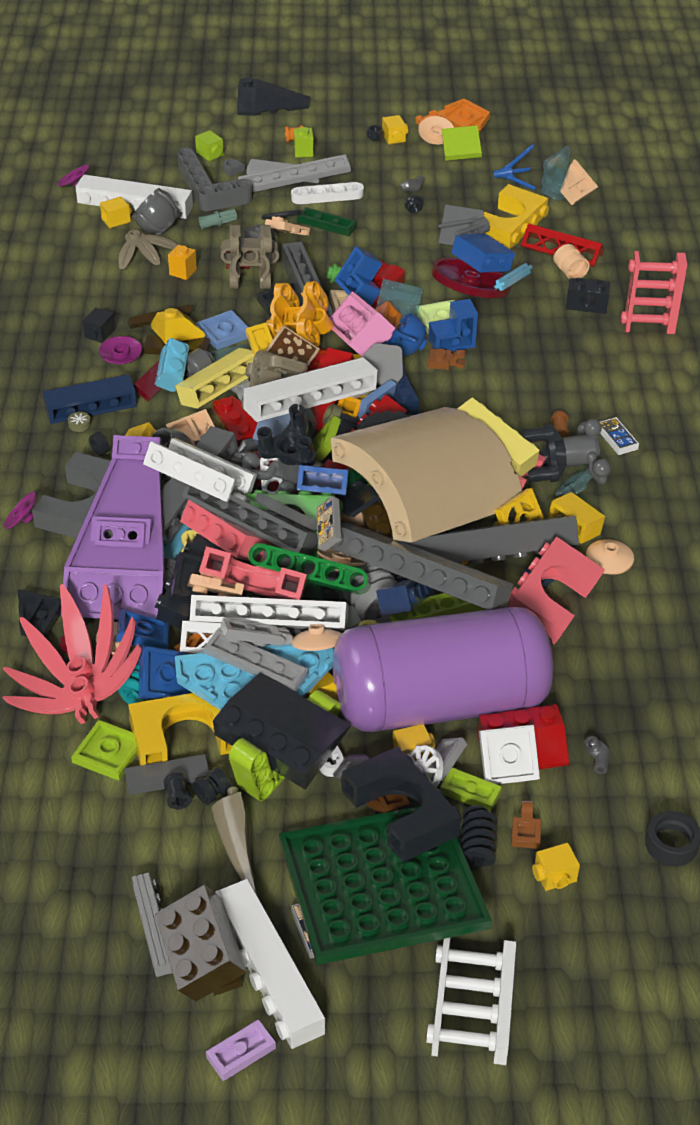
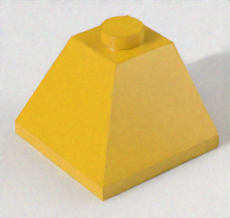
M168 308L163 312H157L151 323V328L165 344L169 338L185 341L205 337V333L199 326L178 309Z

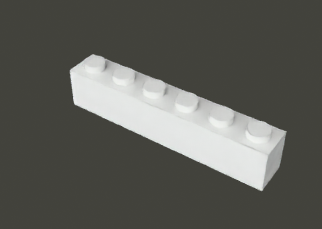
M83 175L76 185L77 203L100 206V202L121 196L126 203L130 204L132 211H136L150 194L154 195V190L160 188L173 197L179 211L177 218L186 219L193 207L192 190L90 175Z
M363 357L244 389L243 409L256 422L288 414L289 407L293 404H298V410L300 404L304 409L373 391L376 390L378 370Z
M191 595L190 621L222 623V619L226 618L291 629H309L310 625L322 624L325 629L346 631L348 628L349 605L346 602Z
M245 879L216 891L215 893L222 897L244 965L248 967L251 973L249 974L251 984L255 991H261L263 995L262 1002L267 1014H273L277 1021L275 1022L276 1030L281 1040L286 1039L291 1049L325 1035V1017L249 881Z

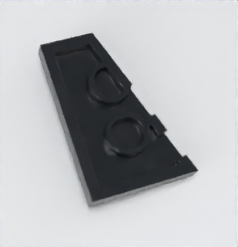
M181 551L178 553L169 599L191 598V595H204L193 592V587L187 586L191 574L201 575L199 569L203 558ZM243 590L242 595L239 597H245L247 591ZM208 591L206 596H217L218 594Z

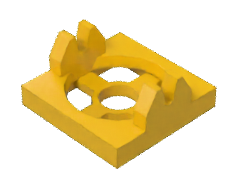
M525 489L496 508L494 511L498 520L493 525L509 523L508 518L512 507H514L516 512L514 522H520L522 514H525L524 517L528 521L543 519L544 516L533 489Z

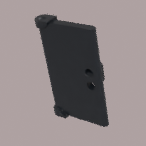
M359 480L350 485L351 488L346 491V497H337L343 501L342 513L351 517L357 516L376 501H382L372 486L366 485Z

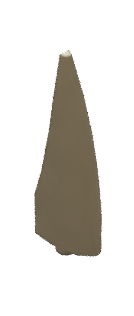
M230 787L227 790L228 796L220 799L212 806L213 817L222 844L232 865L242 881L245 879L249 881L258 897L251 862V824L247 806L238 788Z

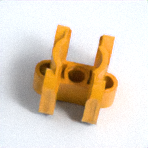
M317 281L307 282L303 293H301L303 305L300 307L299 298L290 284L276 283L274 298L270 305L272 315L266 321L272 339L275 338L284 325L316 347H319L320 335L328 333L333 327V322L326 313L328 309L326 293Z

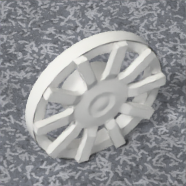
M427 745L416 746L407 755L411 757L414 765L427 775L432 785L437 788L443 774L442 757L438 750ZM429 752H431L434 756L427 760ZM435 760H436V768H434V766H433V764H432Z

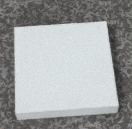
M534 725L479 731L484 780L494 784H504L540 779Z

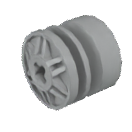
M369 563L364 564L359 568L364 570L370 578L371 587L369 591L362 595L342 591L343 596L350 606H354L361 621L389 622V615L381 616L376 590L398 582L389 571ZM355 577L352 581V586L360 587L364 583V577Z

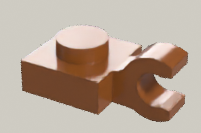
M430 349L428 368L449 370L450 366L464 368L465 360L458 358H465L466 351L457 350L452 354V350Z
M522 801L520 817H513L511 847L539 849L541 819L533 818V802Z

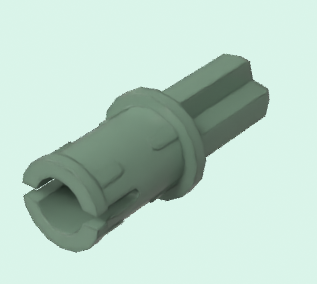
M235 209L219 213L215 211L214 214L199 217V225L201 229L215 225L219 227L223 223L237 220V212Z

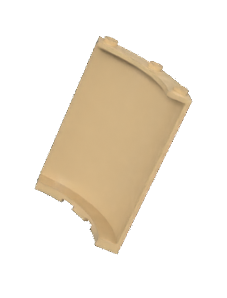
M443 407L330 437L333 462L347 465L359 472L378 493L391 523L393 540L414 542L493 515L496 508L522 492L519 476L514 474L510 461H512L511 456L500 439L482 421L475 420L468 416V413L455 408Z

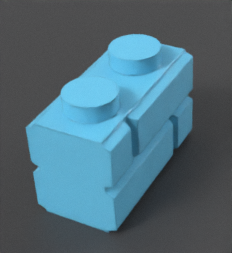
M169 338L160 354L155 380L157 387L171 392L176 391L175 385L182 382L184 378L189 350L188 344Z

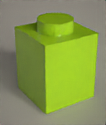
M300 127L294 129L295 157H313L312 128Z
M209 130L195 136L196 153L206 160L211 161L224 155L223 139Z

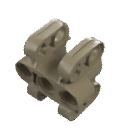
M230 224L229 239L224 240L220 245L221 259L229 264L230 289L240 288V266H259L260 288L270 289V264H274L279 259L278 244L272 240L271 226L260 225V238H240V225Z
M258 350L254 356L253 363L247 364L246 376L250 378L249 387L306 373L308 365L274 353ZM243 396V398H242V405H241V408H242V409H243L244 396Z

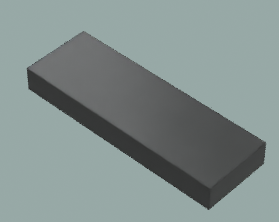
M205 754L124 768L129 795L165 789L163 780L172 773L185 774L188 778L187 785H190L200 777L205 778L209 771Z

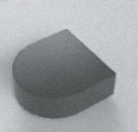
M227 159L223 162V172L228 176L245 171V165L237 159Z

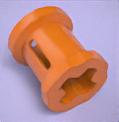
M285 126L286 143L294 140V129L300 127L289 128Z

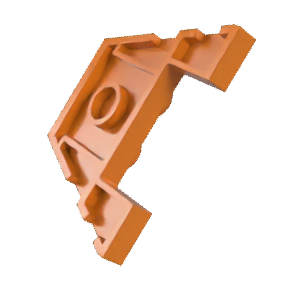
M461 99L444 106L443 110H432L425 117L419 115L415 117L416 124L419 125L427 117L440 116L449 120L454 128L478 125L480 133L490 119V112L466 99Z

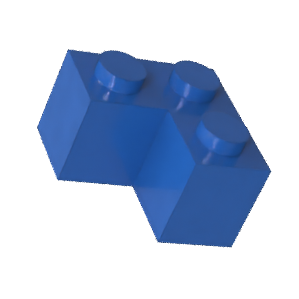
M355 246L334 280L348 295L353 291L367 304L372 306L381 292L372 279L383 263L373 253Z
M471 299L450 302L449 319L429 322L428 340L433 349L440 348L456 351L475 348L478 312Z

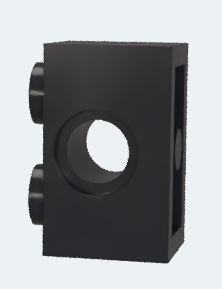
M570 278L566 310L607 314L611 282Z

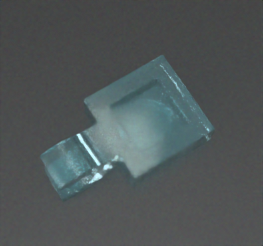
M586 470L572 475L560 487L561 489L557 490L556 495H565L570 492L578 494L587 487L586 483L592 478L589 471Z

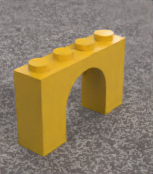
M508 184L499 192L498 209L517 217L503 218L484 212L483 216L487 219L490 230L484 234L489 235L511 249L524 237L528 223L537 226L539 221L547 216L549 212L548 198Z
M194 693L128 704L129 721L136 744L139 764L146 765L168 761L164 733L172 724L183 720H196L207 724L214 732L213 720L220 710ZM215 736L220 755L229 754L232 745Z

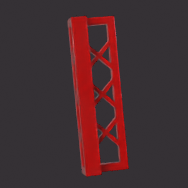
M529 223L521 242V247L552 256L561 246L572 244L580 253L594 254L592 261L588 260L589 265L595 267L598 257H602L605 250L602 243ZM529 237L540 240L534 245L527 243ZM550 242L559 246L550 250L546 248L544 243Z

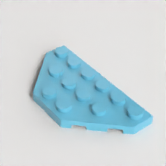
M292 644L257 646L308 668L309 675L296 692L302 697L333 667V648L307 651L294 648ZM205 653L175 656L177 683L219 710L224 707L231 697L256 677Z

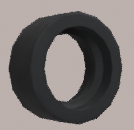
M660 812L648 824L645 846L649 854L662 864L676 867L686 865L694 860L700 847V828L697 822L682 812ZM667 829L676 830L683 833L690 843L685 847H670L658 839L657 833Z

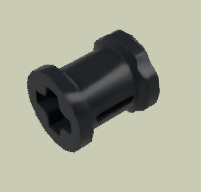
M177 772L169 774L164 778V788L168 790L169 795L167 798L169 808L179 810L188 807L192 802V797L187 792V776Z

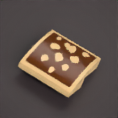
M284 325L266 349L267 352L306 363L308 366L320 350Z

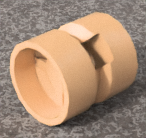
M572 244L561 246L554 254V263L569 280L570 278H583L587 274L590 266L589 262Z

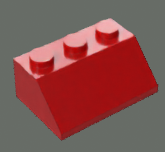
M557 704L479 715L477 733L479 743L480 730L534 725L539 770L569 765L565 726Z

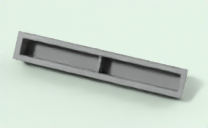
M149 872L132 876L133 889L155 976L171 974V966L155 917V913L162 910V908L158 907V904H161L159 894L154 892L157 889L155 879H151Z

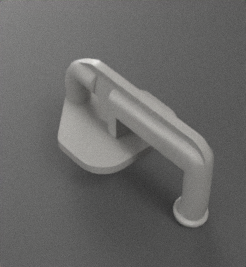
M375 343L363 354V357L378 370L377 382L381 386L389 380L397 383L402 378L401 347ZM365 392V393H362V394L354 395V396H351V397H353V398H359V397H361V396H363V395L369 394V392Z

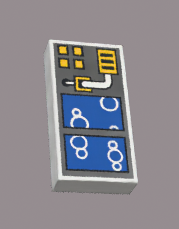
M617 417L600 422L602 425L600 434L618 455L638 450L639 443Z

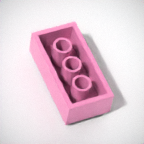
M353 291L330 316L333 322L332 330L362 357L373 344H382L389 340L395 330L393 325Z

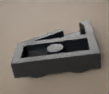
M19 589V617L25 618L46 638L61 613V599ZM19 619L20 634L27 637Z

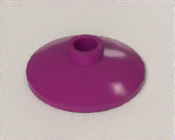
M86 164L71 171L61 178L57 185L68 186L73 184L76 187L82 176L86 175L89 171L90 165Z
M127 336L110 338L104 341L99 348L100 357L112 364L130 363L136 360L142 353L140 342Z
M35 491L27 494L8 515L4 523L6 530L17 526L22 521L27 524L33 518L32 509L38 495Z

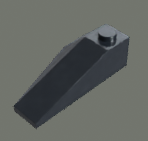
M245 77L239 80L237 115L256 116L261 115L262 111L277 113L279 109H285L286 111L309 109L310 96L259 79Z

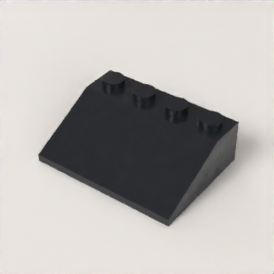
M261 672L231 697L213 720L215 736L232 746L236 741L244 738L266 752L271 770L305 790L351 727L347 722Z

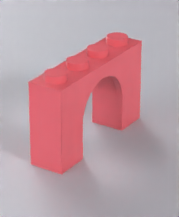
M188 500L180 522L238 559L250 561L248 552L253 545L258 543L281 548ZM260 552V553L257 555V557H256L257 562L260 561V559H261V557H262V555H263V552Z
M557 536L551 544L546 542L539 552L542 558L536 557L528 568L532 572L530 574L527 572L523 574L517 583L521 587L519 589L513 588L509 599L510 603L507 606L527 608L534 612L544 624L548 636L554 645L575 615L548 597L542 587L541 580H558L586 598L605 571L604 568Z
M207 546L199 569L201 576L221 579L223 582L234 585L236 583L244 584V591L272 599L302 600L307 584V574L286 568H281L279 572L255 567L234 559L231 553Z

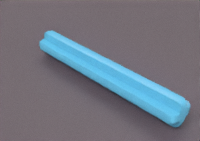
M524 263L497 279L494 286L495 289L499 288L500 291H503L529 275L532 266Z

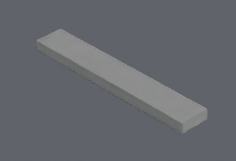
M345 154L239 176L237 178L250 180L252 192L351 172V167Z

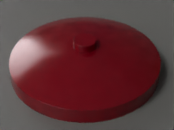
M459 258L437 259L434 261L431 270L432 276L438 282L450 289L470 296L501 298L507 296L511 288L510 286L500 291L499 288L495 289L494 287L496 280L504 276V273L479 272Z

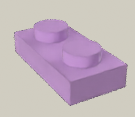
M258 1019L207 1050L206 1058L222 1081H225L275 1050L276 1042Z

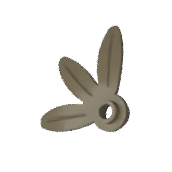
M131 230L125 235L127 242L123 245L119 254V268L122 270L127 268L136 247H138L148 261L157 266L160 264L159 255L151 244L172 250L178 244L162 236L144 235L139 230Z

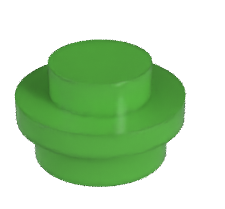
M333 263L332 267H328L326 278L329 279L331 284L336 282L334 279L341 270V267Z

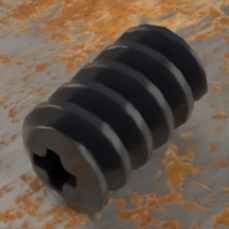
M471 805L463 811L461 849L470 869L489 866L496 861V825L498 818L486 808L478 805Z

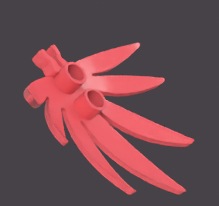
M64 584L60 585L64 634L70 660L67 665L52 644L30 622L20 617L23 629L39 658L64 687L60 688L35 676L3 667V670L17 683L38 695L47 697L3 696L2 698L6 703L40 714H62L75 711V717L81 724L86 723L87 708L94 719L99 718V713L96 709L97 702L115 693L126 682L134 670L141 653V647L137 644L126 659L133 641L136 621L131 617L125 634L108 664L113 643L114 614L110 589L106 584L103 586L95 663L86 623Z

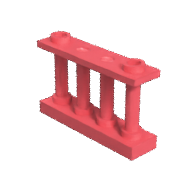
M634 251L633 260H629L631 276L625 311L621 312V324H624L625 332H630L631 322L662 323V325L666 326L667 334H675L687 270L685 253H677L676 260L672 261V263L640 262L639 251ZM639 270L669 271L673 274L672 279L669 278L668 281L638 280ZM636 288L668 289L670 291L669 296H666V298L635 297ZM634 305L665 306L667 308L666 313H663V315L632 314Z

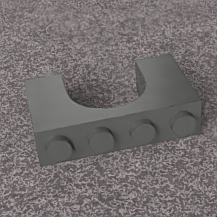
M75 452L65 465L67 483L91 489L95 493L85 500L75 502L43 495L32 509L35 527L77 539L111 461Z

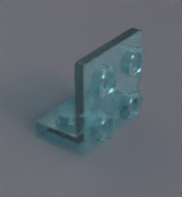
M566 146L548 157L543 164L541 193L558 201L565 198L560 190L568 171L570 147Z
M383 279L377 307L389 301L401 314L400 321L408 312L417 317L423 288Z

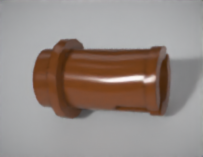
M556 411L551 417V423L562 438L569 435L567 426L568 415L564 411Z

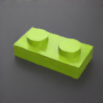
M451 768L440 787L445 796L468 805L482 806L489 812L494 808L502 786Z

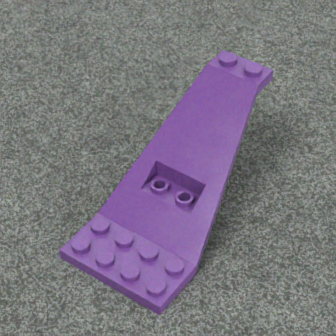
M113 435L111 462L64 566L63 584L73 597L83 618L100 619L104 584L110 589L114 620H118L120 610L122 609L155 618L157 616L158 609L155 608V604L159 595L164 594L165 578L161 472L144 465L143 462L150 442L153 441L161 445L162 439L160 437ZM108 530L113 532V536L110 539L105 538V533ZM133 531L137 532V538L130 540L129 534Z

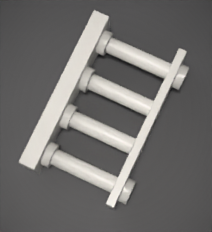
M171 438L168 448L151 441L143 462L148 467L226 502L229 501L232 490L244 496L245 493L251 494L257 477L256 473L177 438Z
M446 938L443 945L437 944L435 963H441L435 1024H428L426 1043H432L431 1056L438 1057L439 1041L489 1047V1051H494L493 1064L506 1065L516 942L504 940L503 952H497L496 955L449 949L450 938ZM448 961L493 966L495 970H501L500 978H495V980L446 975ZM445 987L493 993V996L499 997L498 1005L493 1004L492 1007L446 1002L444 1001ZM442 1014L489 1019L491 1023L497 1024L496 1032L490 1031V1034L442 1029Z

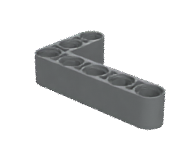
M186 147L180 148L177 151L178 169L189 190H192V195L201 210L212 211L244 205L252 201V183L250 180L238 179L212 184L193 149Z

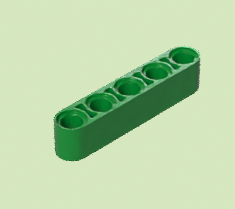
M261 543L253 545L248 552L249 560L255 567L280 572V562L286 557L291 558V564L286 569L304 573V568L308 564H315V571L307 575V582L356 595L365 594L371 587L369 576L360 568ZM263 551L267 552L266 560L257 562V555ZM332 570H339L340 575L338 579L329 581L328 574ZM357 576H363L364 583L360 587H353V579Z

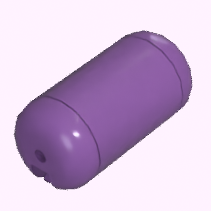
M505 607L356 626L347 629L339 636L333 650V677L342 716L351 726L367 732L476 718L484 714L538 707L548 696L553 682L554 663L548 633L537 615L527 608Z

